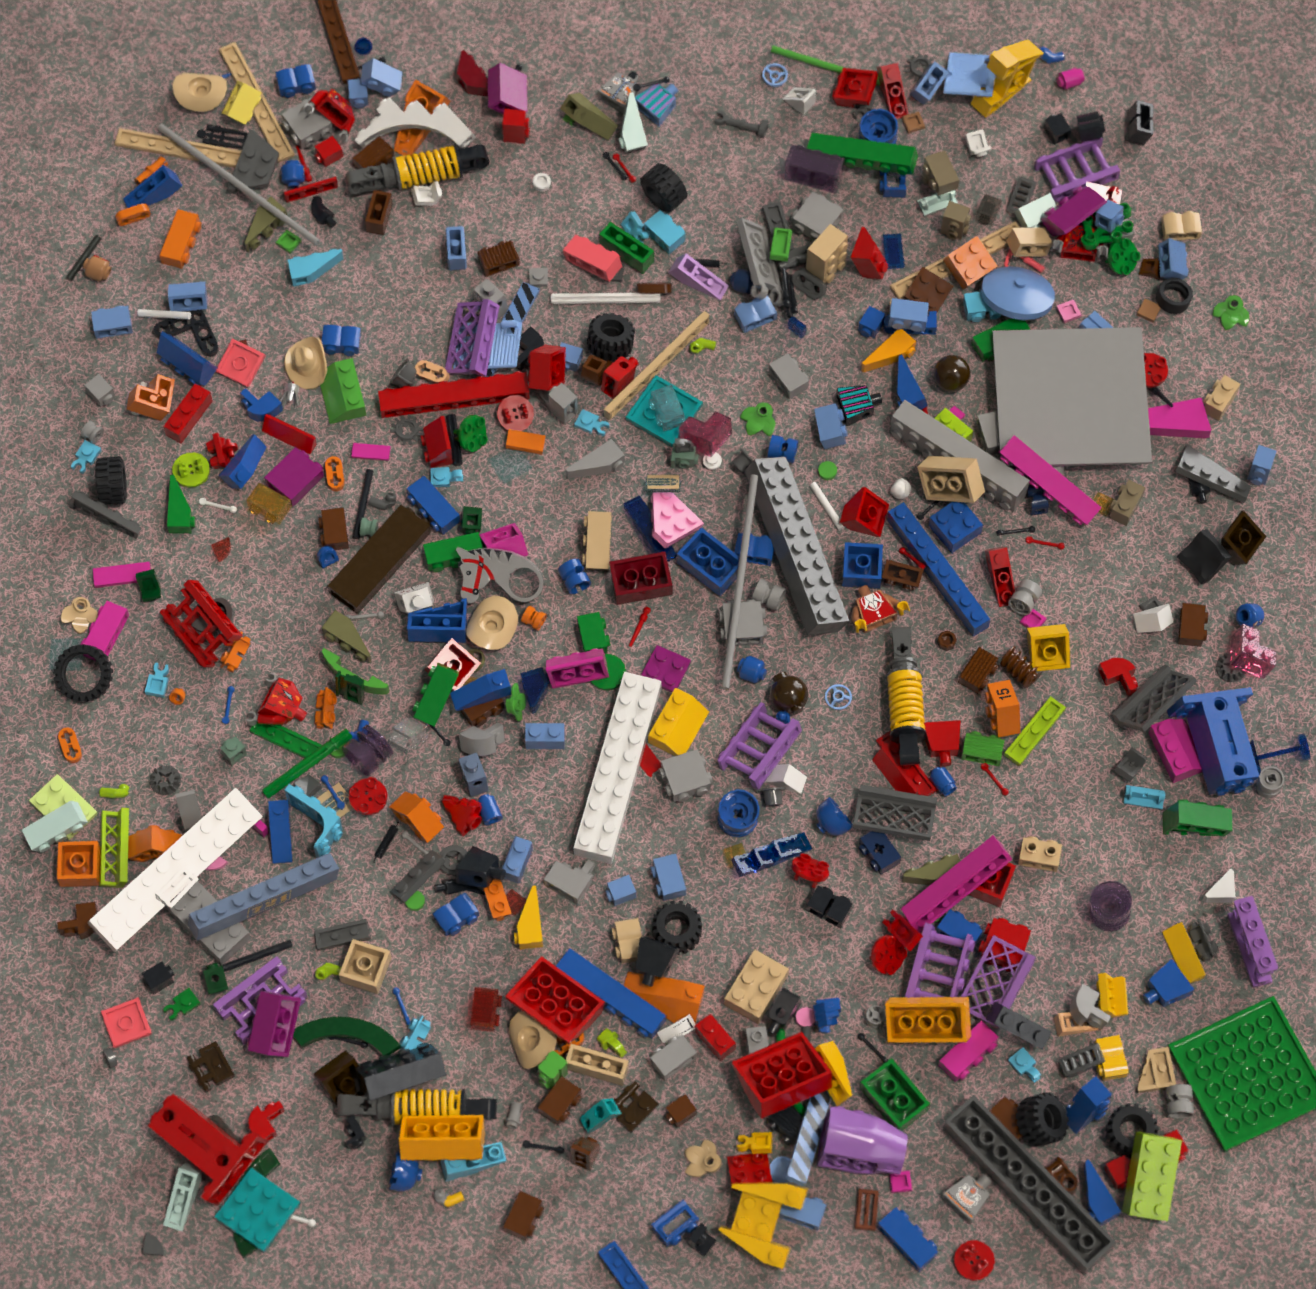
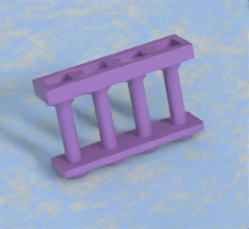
M1103 138L1085 141L1080 144L1075 143L1067 149H1059L1053 154L1043 155L1035 161V171L1043 169L1053 187L1050 194L1054 202H1058L1065 196L1069 197L1073 194L1071 192L1073 189L1080 185L1084 187L1087 182L1103 185L1119 179L1120 169L1118 165L1108 166L1099 149L1102 146ZM1092 150L1102 171L1092 172L1083 153ZM1076 156L1086 176L1080 179L1075 178L1066 161L1067 159ZM1060 163L1069 183L1059 185L1050 166Z
M762 702L752 710L751 716L747 721L743 722L740 731L731 738L729 746L718 757V764L721 770L724 771L730 765L749 775L752 787L757 790L760 789L802 731L799 721L793 718L789 723L785 724L767 715L765 704ZM762 720L781 730L782 733L778 738L774 739L755 728ZM752 735L771 745V748L767 753L763 754L746 745L745 742ZM741 750L760 760V763L756 768L752 769L734 759V756Z
M925 923L922 932L923 937L920 939L905 997H945L922 991L919 986L921 980L924 981V979L953 986L950 997H957L959 990L962 991L964 987V971H968L970 960H968L969 952L974 950L975 941L973 936L967 934L966 940L938 934L932 924ZM937 941L963 948L961 958L956 959L933 953L932 950H929L931 942ZM932 960L958 967L956 977L951 978L927 972L924 969L926 961Z

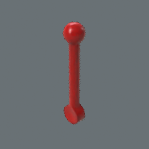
M615 153L613 159L619 163L628 175L629 181L635 183L636 177L631 175L620 160V155Z
M1031 536L1026 538V543L1042 544L1058 547L1060 550L1065 548L1062 542L1057 544L1035 540Z
M904 547L899 549L900 554L906 555L918 567L925 569L926 565L910 555Z
M983 763L981 769L986 771L1001 789L1002 795H1008L1009 790L1004 788L988 769V764Z

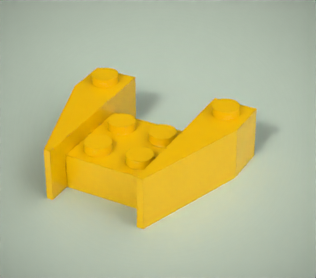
M1029 40L993 51L989 56L987 68L997 76L994 80L992 97L973 96L971 105L985 118L993 114L1032 80L1029 78L1036 59L1044 53Z
M790 1182L734 1183L731 1188L743 1191L732 1228L722 1225L719 1227V1231L761 1262L784 1269L791 1247L772 1241L781 1208L784 1204L801 1210L809 1188Z

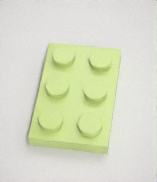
M58 774L29 800L43 816L69 801L79 803L88 823L98 814ZM72 832V833L68 834V835H67V839L70 840V839L73 838L78 832H76V833H73V832Z

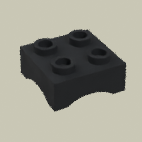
M1208 529L1201 530L1193 541L1177 556L1194 573L1201 584L1209 582L1232 557Z

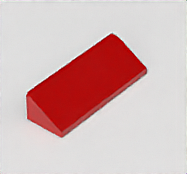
M334 176L284 191L282 193L285 202L289 203L338 187L337 178Z
M269 414L265 415L262 427L263 433L299 450H304L307 454L313 452L317 445L315 436Z
M883 746L873 757L872 761L896 791L918 794L916 786Z

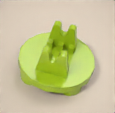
M189 452L180 455L175 460L173 475L179 485L183 487H197L208 480L210 465L203 455Z

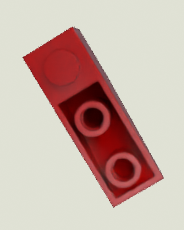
M898 63L876 67L888 111L896 119L909 115Z
M1003 546L985 550V556L999 607L1008 606V602L1015 592L1008 549Z

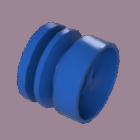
M873 109L862 117L859 139L896 144L898 123L892 113L884 109Z
M737 789L723 796L719 803L717 820L719 827L724 833L731 837H743L753 832L758 822L760 809L754 795L746 790ZM739 813L742 814V815H741V818H740V817H738L737 819L734 818L735 814H736V815H738Z

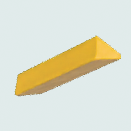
M1180 922L1162 932L1176 965L1189 983L1204 979V969L1183 923Z

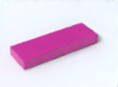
M150 561L93 568L94 587L138 583L136 573L151 570Z

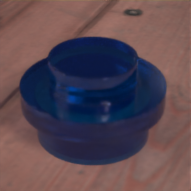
M361 37L356 41L355 51L358 54L366 55L372 51V42L368 38Z

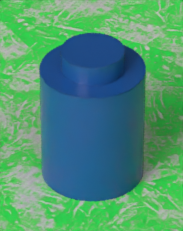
M489 794L480 796L478 802L482 806L480 815L484 824L488 826L501 821L503 817L494 796H489Z

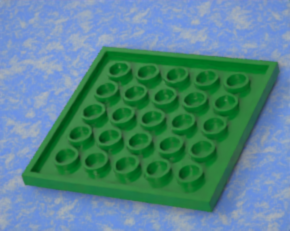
M1274 996L1167 1046L1188 1085L1192 1086V1093L1224 1152L1316 1110V1070Z

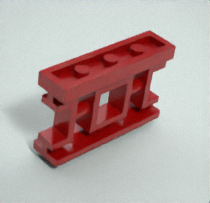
M187 580L184 584L185 588L180 590L186 598L178 607L174 604H167V608L162 609L160 614L163 616V621L173 628L176 637L185 643V648L197 658V663L202 667L212 668L215 666L214 662L219 660L213 652L222 643L225 646H232L233 642L239 641L243 635L198 580ZM196 600L200 606L192 610L190 605ZM185 612L187 618L181 622L177 616L180 617ZM201 615L208 626L199 635L191 624ZM218 627L223 634H219L215 638L212 633ZM207 640L210 645L204 650L199 644H203Z

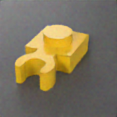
M754 1132L752 1137L739 1135L738 1142H744V1144L737 1145L738 1151L746 1152L751 1149L752 1154L772 1153V1132Z

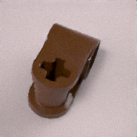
M1057 1156L1052 1164L1044 1168L1063 1187L1064 1182H1071L1073 1188L1065 1189L1072 1196L1077 1190L1078 1180L1065 1162Z

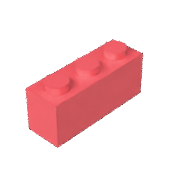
M575 235L563 249L567 261L608 282L622 268L620 256L615 251H609L600 244L596 245L586 237L582 238Z

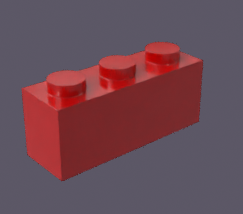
M195 383L163 426L165 435L182 444L213 402L211 392Z

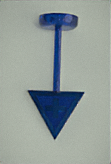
M1302 733L1297 736L1298 746L1258 756L1254 741L1252 740L1250 745L1259 775L1261 769L1258 760L1295 751L1300 752L1303 760H1310V750L1305 734Z

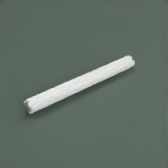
M660 293L551 294L552 304L659 303L661 301Z

